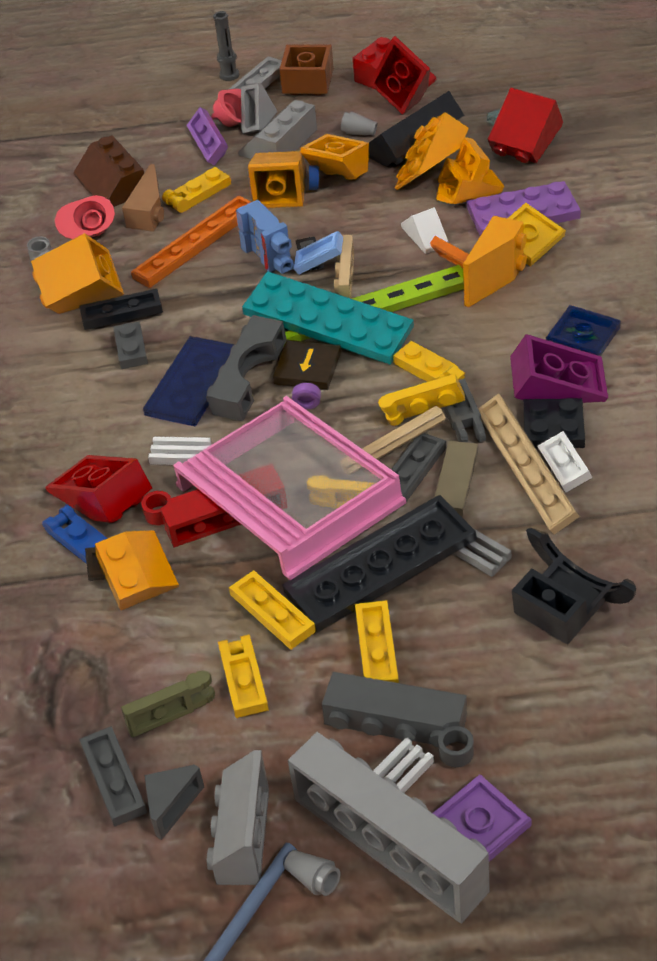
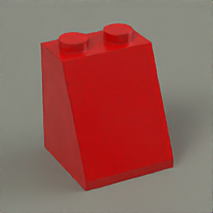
M510 88L487 139L492 151L499 156H513L523 163H528V161L537 163L563 125V119L556 100Z

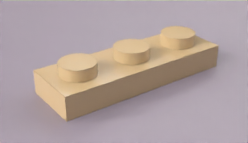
M342 235V252L337 256V262L335 263V275L339 279H334V293L351 299L354 269L353 235Z

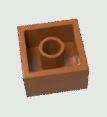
M287 44L279 69L282 94H328L334 70L332 44Z

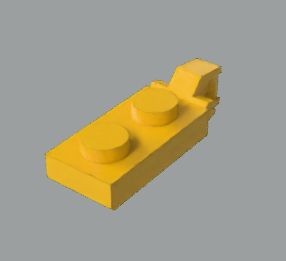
M410 341L393 355V363L426 382L456 374L458 380L465 378V372L460 370L457 365L413 341Z

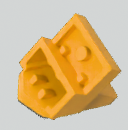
M464 137L456 159L446 158L438 178L440 184L437 189L436 201L455 206L467 203V200L497 195L503 191V183L489 169L490 160L474 139Z

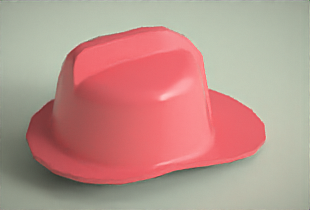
M241 89L219 91L218 98L213 105L214 113L211 116L212 120H219L226 127H233L241 123Z
M97 195L71 202L61 207L56 213L55 226L61 235L69 239H74L84 233L90 237L100 236L109 228L114 220V207L110 200Z

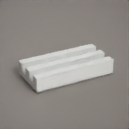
M153 437V445L150 448L151 453L148 456L150 465H174L179 461L184 463L211 446V439L198 437Z
M405 738L373 772L382 778L386 776L396 782L403 775V772L417 759L419 762L396 784L399 790L405 793L434 763V757L429 752L423 753L422 747L419 745L413 746L412 741L409 738Z

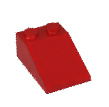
M394 36L369 84L403 115L422 99L428 88L430 68Z
M380 37L352 57L354 82L375 89L369 83L391 40L386 37ZM431 71L428 87L436 81V76Z
M87 455L45 487L47 492L88 518L107 523L119 520L126 509L142 502L144 495L153 489L138 459Z

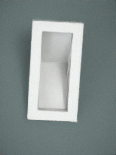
M435 207L412 215L401 223L402 229L425 254L435 251L430 244L434 236L448 242Z

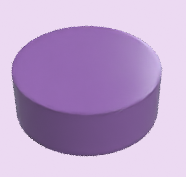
M300 383L293 388L292 400L305 409L315 408L320 404L321 390L314 384Z

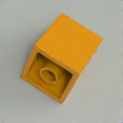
M300 151L255 153L248 164L253 201L258 199L266 208L303 206L306 164L305 158Z
M85 233L31 261L34 269L32 276L39 285L42 304L45 308H49L58 314L78 309L79 305L124 295L109 250Z

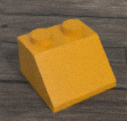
M325 134L300 148V153L309 164L318 165L319 170L323 171L324 174L343 175L345 179L354 180L368 171V142Z
M154 530L126 531L95 543L96 557L120 611L179 587Z

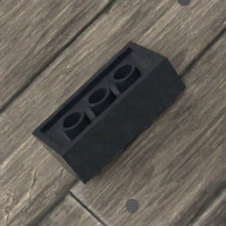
M450 91L370 141L369 158L385 167L393 162L397 166L406 160V153L416 141L414 135L420 126H426L433 117L437 118L444 112L456 120L462 118L464 113Z

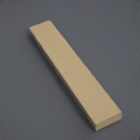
M498 393L479 407L478 410L481 414L482 423L549 530L555 535L579 518V514L501 395Z

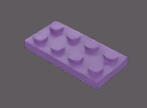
M565 181L467 200V210L480 236L493 216L508 218L524 203L529 204L555 223L580 219L581 210Z

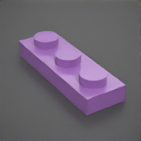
M199 107L188 122L187 127L207 162L215 166L218 160L225 155L228 145L208 111Z

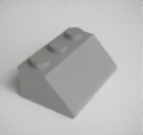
M294 100L239 150V155L252 159L255 153L296 151L317 130L315 105Z
M261 750L250 752L224 769L222 783L215 787V805L219 806L218 816L213 815L211 819V836L215 838L214 847L208 848L207 868L208 870H213L217 885H256L261 879L269 799V786Z

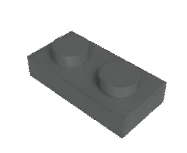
M140 321L114 326L121 369L148 364Z

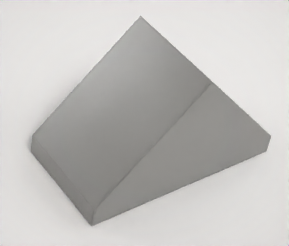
M258 82L241 87L242 134L261 131L274 117L277 110L262 83Z

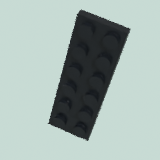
M438 495L306 570L291 581L283 583V590L297 609L315 623L316 632L318 633L356 611L355 604L368 603L476 541V531L441 495Z

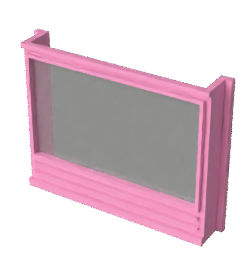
M285 396L283 402L207 447L184 463L179 461L173 466L177 477L175 483L181 491L184 492L192 486L197 487L278 554L282 573L291 581L407 502L406 498L402 496L399 475L295 401Z

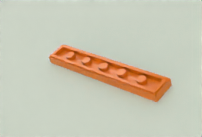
M238 195L131 271L132 279L151 288L238 225L236 209L251 203V201Z

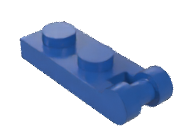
M69 505L59 509V514L55 517L50 516L42 522L44 529L49 535L85 563V548L95 547V543L107 539L106 536L78 516ZM67 523L69 526L63 529L62 526Z

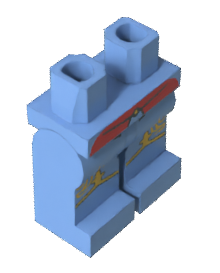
M258 199L236 209L241 249L245 253L253 251L261 259L262 265L269 272L277 270L284 274L294 268L293 260L290 257L292 244L291 239L288 238L287 225L284 222L279 224V220Z

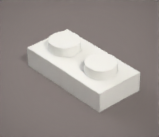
M564 431L537 446L565 493L592 478L588 468Z

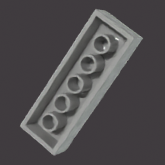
M316 732L288 759L294 798L298 803L462 924L489 893V853L486 848L476 839L471 838L469 840L458 832L453 823L448 819L438 818L428 811L426 805L418 798H410L400 791L396 783L390 778H382L373 772L363 759L359 757L355 759L345 752L336 740L332 738L327 739Z

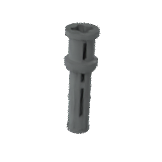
M219 11L213 15L219 48L217 54V61L220 63L221 69L219 77L224 81H232L239 77V70L236 68L235 62L237 54L232 49L228 13Z

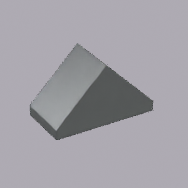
M196 765L144 775L150 818L157 838L162 840L203 790L204 783L201 771Z

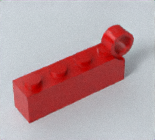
M273 464L238 475L280 509H288L285 487ZM199 489L173 498L167 492L153 491L144 496L141 502L145 520L152 525L164 524L173 548L241 525V523ZM163 506L160 509L153 510L155 507Z

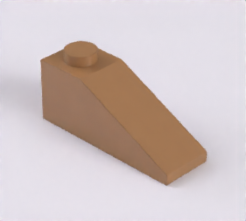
M154 164L149 165L122 207L126 228L154 232L164 218V209L161 205L159 184Z

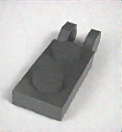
M465 378L460 379L459 382L465 394V401L443 408L452 429L456 431L459 442H468V434L465 428L473 426L478 442H483L486 440V435L481 422V414Z

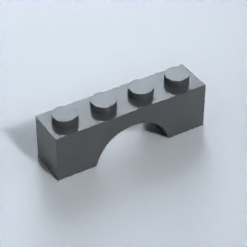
M252 315L248 324L243 326L241 336L236 345L232 346L225 365L220 367L216 381L213 386L211 385L208 388L206 399L209 402L212 415L244 421L254 402L250 382L244 379V377L255 365L277 359L287 341L283 321Z

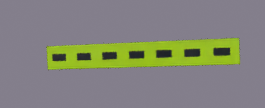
M456 265L352 299L394 312L463 290V269L460 265ZM284 328L287 340L303 341L311 338Z

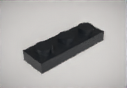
M157 288L79 305L85 330L163 313Z

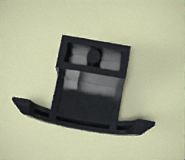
M534 528L526 530L532 547L549 567L543 574L531 568L512 589L515 614L568 645L605 601L614 604H624L635 597L636 586L633 581L624 579L620 583H613L600 579L586 572L564 556L544 531Z

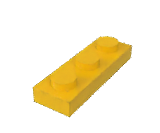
M254 570L229 587L230 595L290 650L316 632L315 623Z
M387 600L355 604L364 677L399 683Z

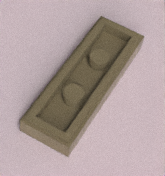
M449 440L435 497L441 495L460 516H463L478 455V443Z

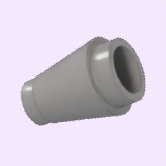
M353 111L344 113L341 131L346 132V135H375L377 129L376 121Z
M292 850L285 859V870L289 871L314 895H330L339 883L340 870L332 860L299 852L298 850Z

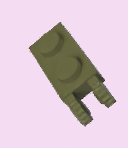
M205 670L193 672L186 677L185 681H180L121 706L130 736L134 738L194 712V709L213 701L216 695L212 685L209 686L212 682L211 674Z

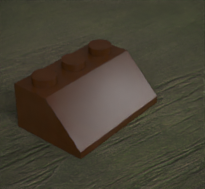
M113 135L102 137L98 141L91 143L74 170V176L91 196H103L110 200L113 207L127 201L144 174L143 168Z

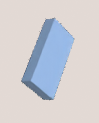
M339 231L334 232L296 251L293 269L298 275L340 255L343 244L341 233Z

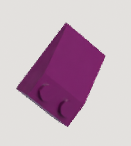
M525 334L510 356L514 398L520 400L582 398L583 403L606 402L608 399L601 356Z

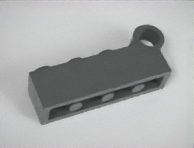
M332 672L322 702L325 725H330L336 729L362 731L373 736L384 735L395 737L402 741L405 738H409L411 741L432 744L438 747L441 761L450 767H462L472 760L474 756V740L471 732L464 728L467 719V695ZM454 742H459L466 746L459 751H452L446 748L447 745Z

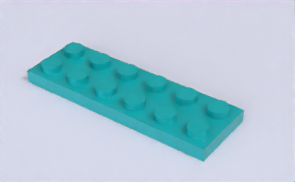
M269 271L266 272L242 306L244 315L250 317L255 315L283 321L285 329L328 344L341 345L343 349L390 365L393 361V355L401 349L414 327L413 319Z

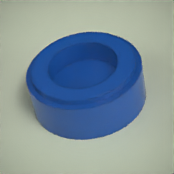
M309 165V190H318L319 167L318 165Z

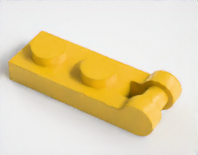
M214 167L175 190H166L162 195V201L169 206H173L179 213H182L231 185V178L223 171Z
M452 374L386 394L379 399L378 404L381 410L386 413L385 417L388 423L396 426L401 424L405 418L423 414L435 406L443 408L465 401V394L456 374Z
M250 634L240 636L241 640L228 642V640L218 641L236 718L269 710Z

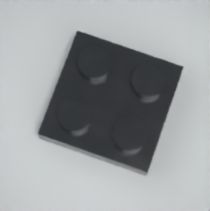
M582 398L523 399L524 431L536 449H538V445L564 431L574 448H585Z

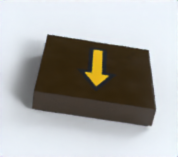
M287 340L273 375L274 384L296 386L300 383H311L319 387V389L328 390L341 355V345Z

